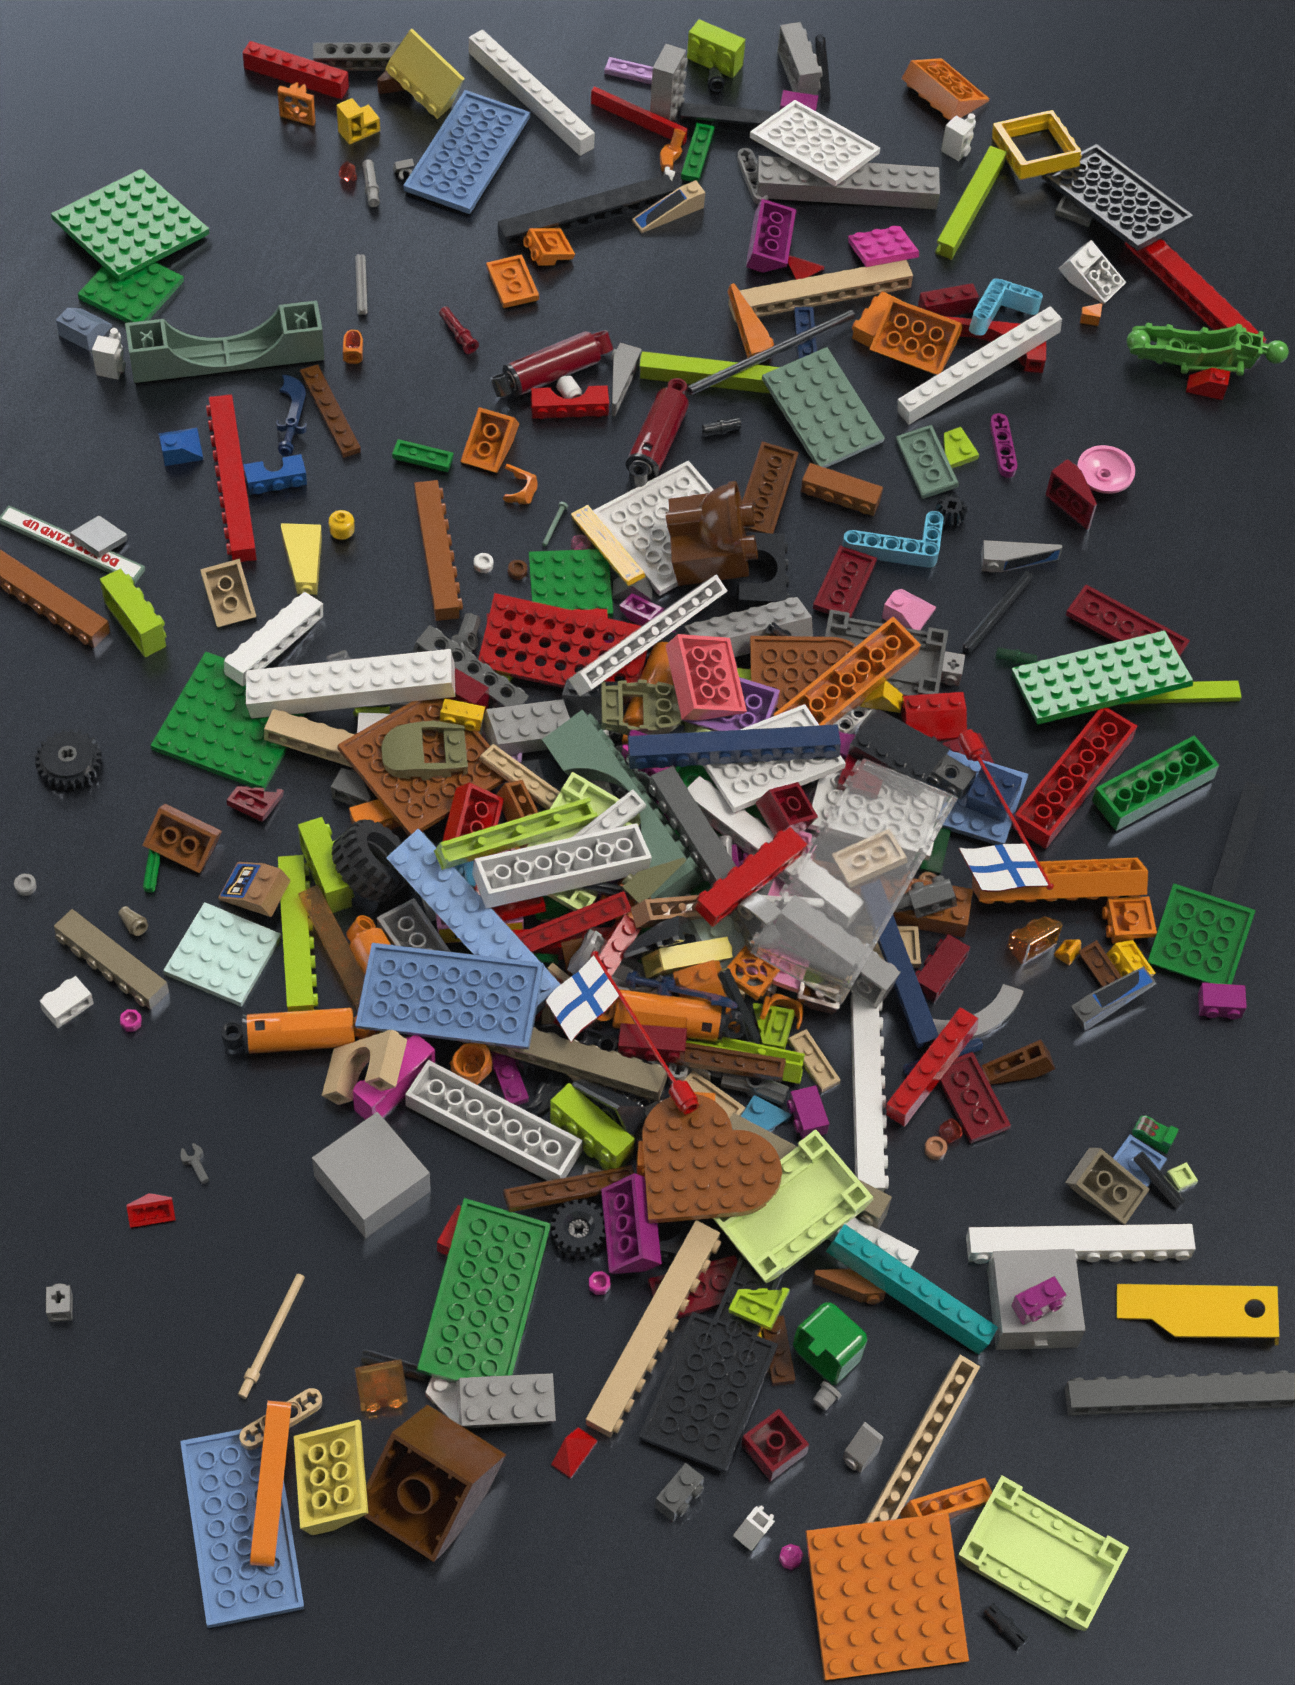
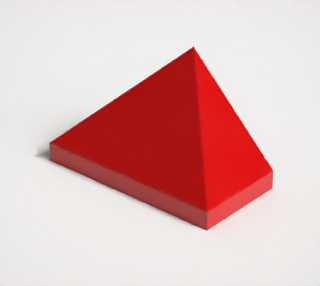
M791 255L788 257V264L796 280L810 277L824 270L825 267Z
M149 1193L126 1205L130 1227L175 1220L172 1197Z
M578 1427L564 1439L551 1466L571 1479L598 1440Z

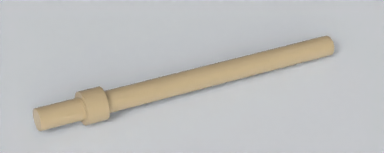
M296 1274L251 1368H248L244 1375L245 1381L238 1393L239 1397L246 1399L253 1384L257 1383L260 1376L259 1371L305 1279L303 1275Z

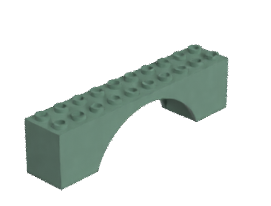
M317 301L279 305L273 315L256 328L238 335L221 338H206L186 334L172 327L165 319L125 323L134 383L325 360L323 330Z
M581 710L543 738V742L568 776L574 772L587 781L609 782L624 788L628 792L634 790L647 806L639 814L641 834L652 857L649 868L683 857L686 859L685 863L650 897L651 899L684 896L705 881L701 876L700 867L693 861L691 853L682 845L680 837L669 826L670 823L658 810V806L649 797L645 787L637 780L633 770L625 763L626 760L614 747L612 740L605 734L604 729H601L600 723L591 713L587 715Z

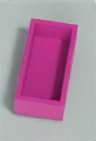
M419 1035L406 1038L407 1043L396 1087L380 1091L366 1083L365 1080L359 1081L354 1086V1110L365 1120L376 1112L382 1118L385 1117L405 1098V1094L427 1061L430 1060L435 1063V1049Z

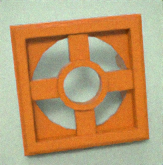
M297 82L291 85L290 88L280 86L278 88L280 117L313 126L315 123L314 95L306 93L304 84L298 88ZM287 96L292 97L291 102H287L284 99ZM298 99L305 101L308 107L302 106Z
M746 945L727 966L738 988L755 1000H758L760 996H764L781 970L780 967L759 954L755 957L753 951H749ZM744 960H752V961H755V962H754V963H745ZM761 965L764 967V969H765V971H766V973H767V977H766L765 975H763L762 973H760V972H761V969H760V966H761ZM738 967L743 970L744 976L741 979L736 975L735 970ZM754 967L758 974L750 975L747 973L746 968ZM750 979H757L763 984L750 986L747 982Z

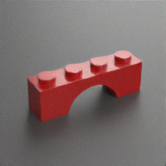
M588 386L583 395L573 399L559 397L551 388H531L532 418L609 416L608 386Z

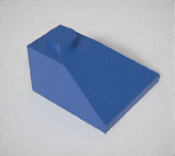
M197 428L159 433L165 466L203 460Z

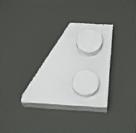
M432 1376L426 1390V1396L439 1407L443 1415L458 1424L456 1383Z

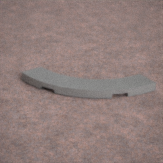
M1003 984L993 1002L982 1011L974 1014V1016L979 1018L978 1030L971 1039L981 1037L999 1027L1016 1009L1023 990ZM933 1019L938 1034L942 1032L950 1020Z

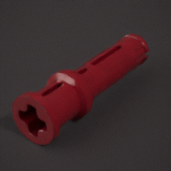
M449 307L441 308L439 315L455 334V340L463 346V351L466 354L475 352L479 347V342L473 339L470 330L461 325Z

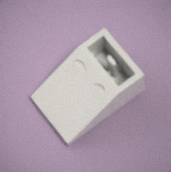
M1092 240L1079 248L1058 268L1071 284L1103 304L1126 283Z

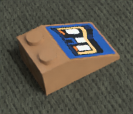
M237 862L218 899L272 917L291 880L280 868L264 863Z

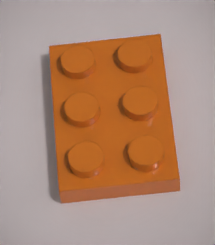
M522 254L486 263V268L503 308L539 300V293Z

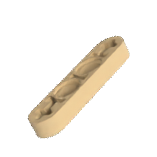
M309 1388L287 1401L292 1403L291 1407L298 1410L297 1416L290 1418L289 1428L321 1408L322 1395L317 1389ZM307 1397H317L316 1404L313 1405L311 1402L307 1403ZM298 1402H301V1405H304V1412H302V1408ZM266 1415L241 1430L240 1443L245 1449L254 1450L263 1445L264 1436L261 1437V1433L257 1434V1427L260 1426L264 1434ZM249 1433L251 1436L255 1435V1441H246V1435Z

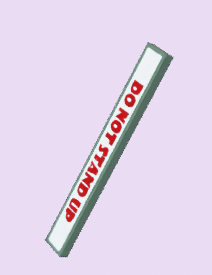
M8 506L0 516L1 525L101 570L112 573L121 568L125 574L131 576L134 584L145 572V566L112 551L98 558L70 539V532L12 506Z

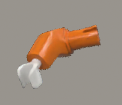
M674 129L671 142L660 152L661 171L664 172L663 175L668 174L671 181L675 174V171H672L673 163L682 153L681 144L685 133L680 129Z

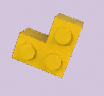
M353 98L337 104L338 132L349 145L380 131V118L369 104L360 108Z

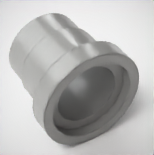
M823 1381L820 1385L821 1389L817 1392L813 1401L826 1411L842 1395L832 1385Z

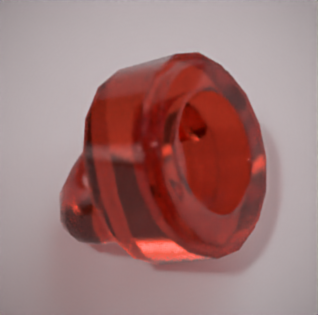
M350 162L342 164L339 170V177L345 181H356L355 165Z
M951 1118L940 1125L939 1134L946 1143H951L962 1137V1129L958 1122Z

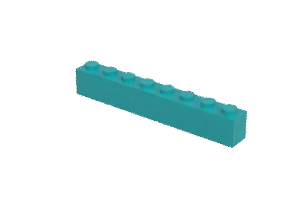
M846 1224L842 1226L826 1250L831 1256L978 1355L989 1345L998 1329L996 1325Z

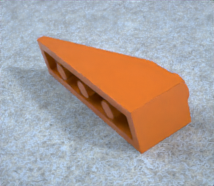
M734 283L730 284L727 292L747 358L774 346V342Z
M982 1478L910 1500L899 1515L901 1518L949 1513V1519L985 1505L992 1491L986 1479Z

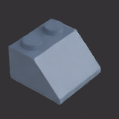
M67 308L56 319L59 336L88 351L93 348L98 335L104 336L112 327V324L81 308Z

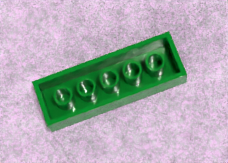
M1194 735L1096 787L1092 802L1115 831L1214 779L1219 764Z

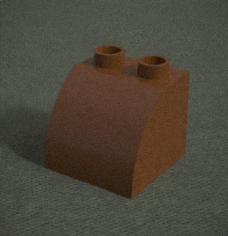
M426 1405L391 1433L366 1485L368 1514L364 1515V1517L435 1562L459 1535L481 1504L506 1454L431 1406Z

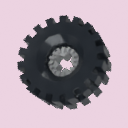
M578 1199L573 1200L572 1205L569 1202H565L563 1209L560 1206L557 1208L556 1214L554 1213L552 1216L550 1237L553 1240L552 1245L554 1248L558 1247V1253L562 1255L565 1252V1258L570 1259L572 1255L575 1256V1261H580V1256H584V1259L587 1260L591 1253L595 1256L598 1254V1249L602 1250L604 1242H606L603 1211L600 1208L596 1210V1204L591 1203L589 1206L587 1205V1200H583L582 1204H579ZM574 1228H583V1234H574Z

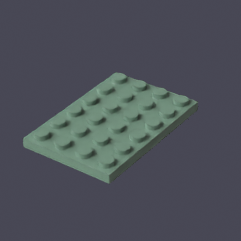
M828 347L762 375L761 379L815 465L826 468L884 441L883 434Z

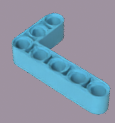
M993 279L973 312L969 331L975 335H984L1001 305L1027 314H1037L1043 298L1042 293L1002 279Z
M937 511L927 513L922 540L849 530L844 534L842 546L876 557L880 561L931 568L936 565L939 555L943 516Z

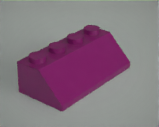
M761 199L754 215L746 262L747 268L767 272L787 266L796 209Z
M634 1173L602 1188L609 1273L645 1272L660 1265L661 1254L657 1223L649 1224L645 1177Z

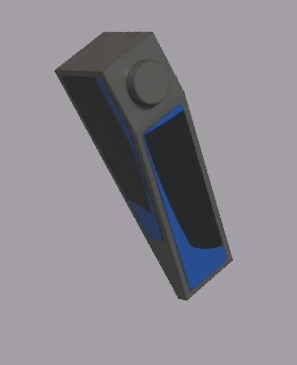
M1143 966L1096 990L1072 1005L1073 1016L1086 1031L1156 985V982Z

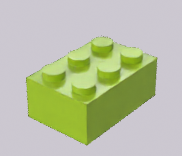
M699 19L689 31L687 59L710 69L716 67L720 73L734 78L743 66L746 39Z

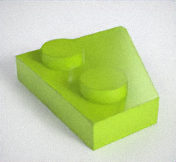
M961 427L944 433V452L951 468L979 458V453Z
M754 1003L753 1008L762 1044L785 1050L795 1015L794 1010L770 1006L765 1019L762 1020L760 1015L763 1004Z
M738 1289L729 1307V1313L771 1331L789 1294V1289Z

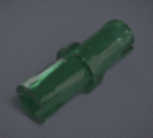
M997 647L995 659L1009 661L1014 665H1017V663L1026 665L1036 663L1037 655L1020 652V649L1011 650Z

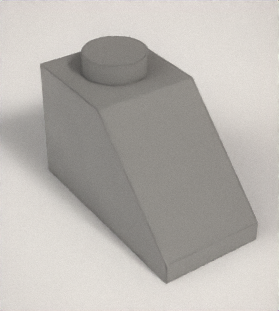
M866 1422L861 1426L843 1455L846 1465L852 1470H858L860 1473L879 1453L884 1438Z

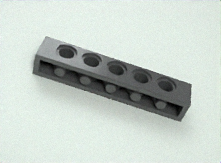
M401 42L313 43V61L344 71H386L385 69L390 58Z
M429 625L415 642L412 650L415 653L438 650L435 647H440L442 650L451 649L453 658L459 661H454L456 669L486 685L484 682L492 685H486L489 687V706L491 708L526 704L529 696L524 690L515 687L506 677L500 676L489 665L483 664L474 654L465 651L456 641L450 640L443 635L439 629ZM468 670L474 671L475 674H471ZM501 694H505V695H507L509 698H505V697H503Z
M873 709L869 713V715L859 726V730L871 718V716L876 712V710ZM946 755L929 782L934 786L945 789L950 796L962 799L974 783L977 772L951 756Z

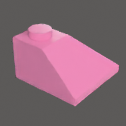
M903 589L895 590L884 604L882 618L888 621L894 616L904 628L921 630L936 607Z

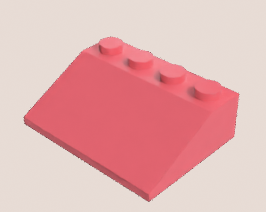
M677 634L665 645L682 720L700 721L747 712L730 638Z

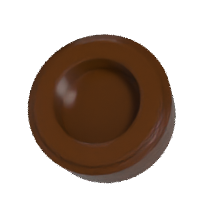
M522 560L511 561L508 564V575L515 580L525 578L527 575V564Z

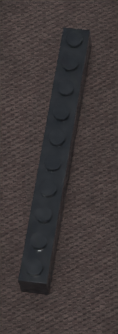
M668 174L503 219L498 221V236L505 249L524 245V238L529 228H561L563 233L571 232L645 211L675 191L676 188Z

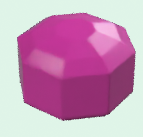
M127 1009L121 1014L120 1025L125 1031L135 1032L141 1027L142 1017L136 1010Z
M594 1272L589 1277V1290L595 1295L606 1294L610 1289V1276L605 1272Z
M788 1544L782 1547L779 1560L784 1568L793 1570L800 1566L803 1553L799 1546Z

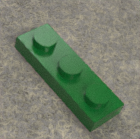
M400 439L397 440L392 453V459L445 472L449 471L454 458L453 452Z

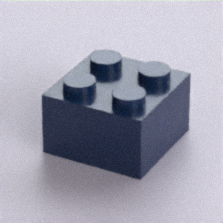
M984 763L1007 806L1011 809L1020 791L1022 778ZM981 768L967 795L966 808L1004 823L1008 814Z

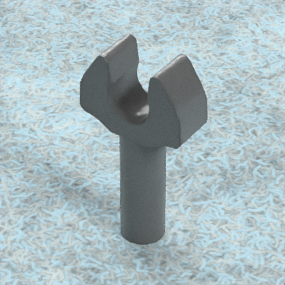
M193 1143L192 1147L195 1154L188 1156L184 1148H182L181 1161L183 1165H192L200 1183L205 1184L209 1181V1178L200 1163V1159L204 1156L203 1150Z

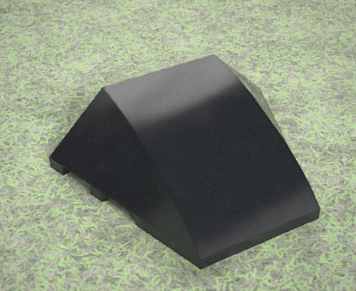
M676 916L655 925L640 935L626 949L623 956L625 959L638 961L660 948L702 940L691 918Z

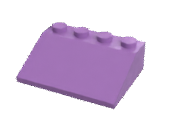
M739 677L747 710L746 713L700 721H682L714 731L740 730L773 717L780 690Z

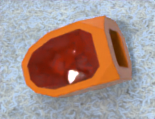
M349 330L344 335L343 360L349 364H358L363 359V338L358 330Z

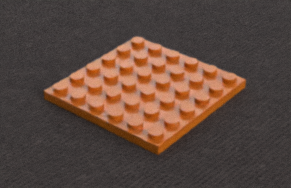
M949 1513L805 1531L824 1680L969 1661Z

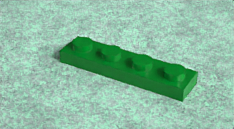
M697 123L681 173V179L692 182L697 181L699 183L713 137L714 126Z

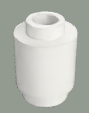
M563 376L558 380L556 388L563 398L573 399L582 395L581 388L572 376Z

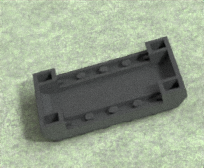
M830 610L825 637L846 639L857 646L883 624L849 618L850 613ZM929 627L927 632L905 628L921 644L917 656L886 681L901 692L903 696L938 694L948 630Z

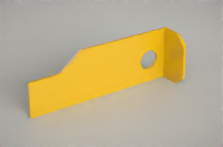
M1117 1284V1319L1153 1320L1174 1337L1274 1338L1275 1345H1279L1278 1286ZM1249 1301H1260L1265 1306V1313L1259 1318L1248 1316L1244 1308Z

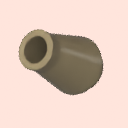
M127 906L120 909L118 916L122 919L130 934L140 936L147 930L148 923L145 917L132 911Z

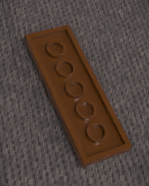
M761 442L742 500L743 504H753L756 525L755 527L746 528V532L774 533L799 452Z

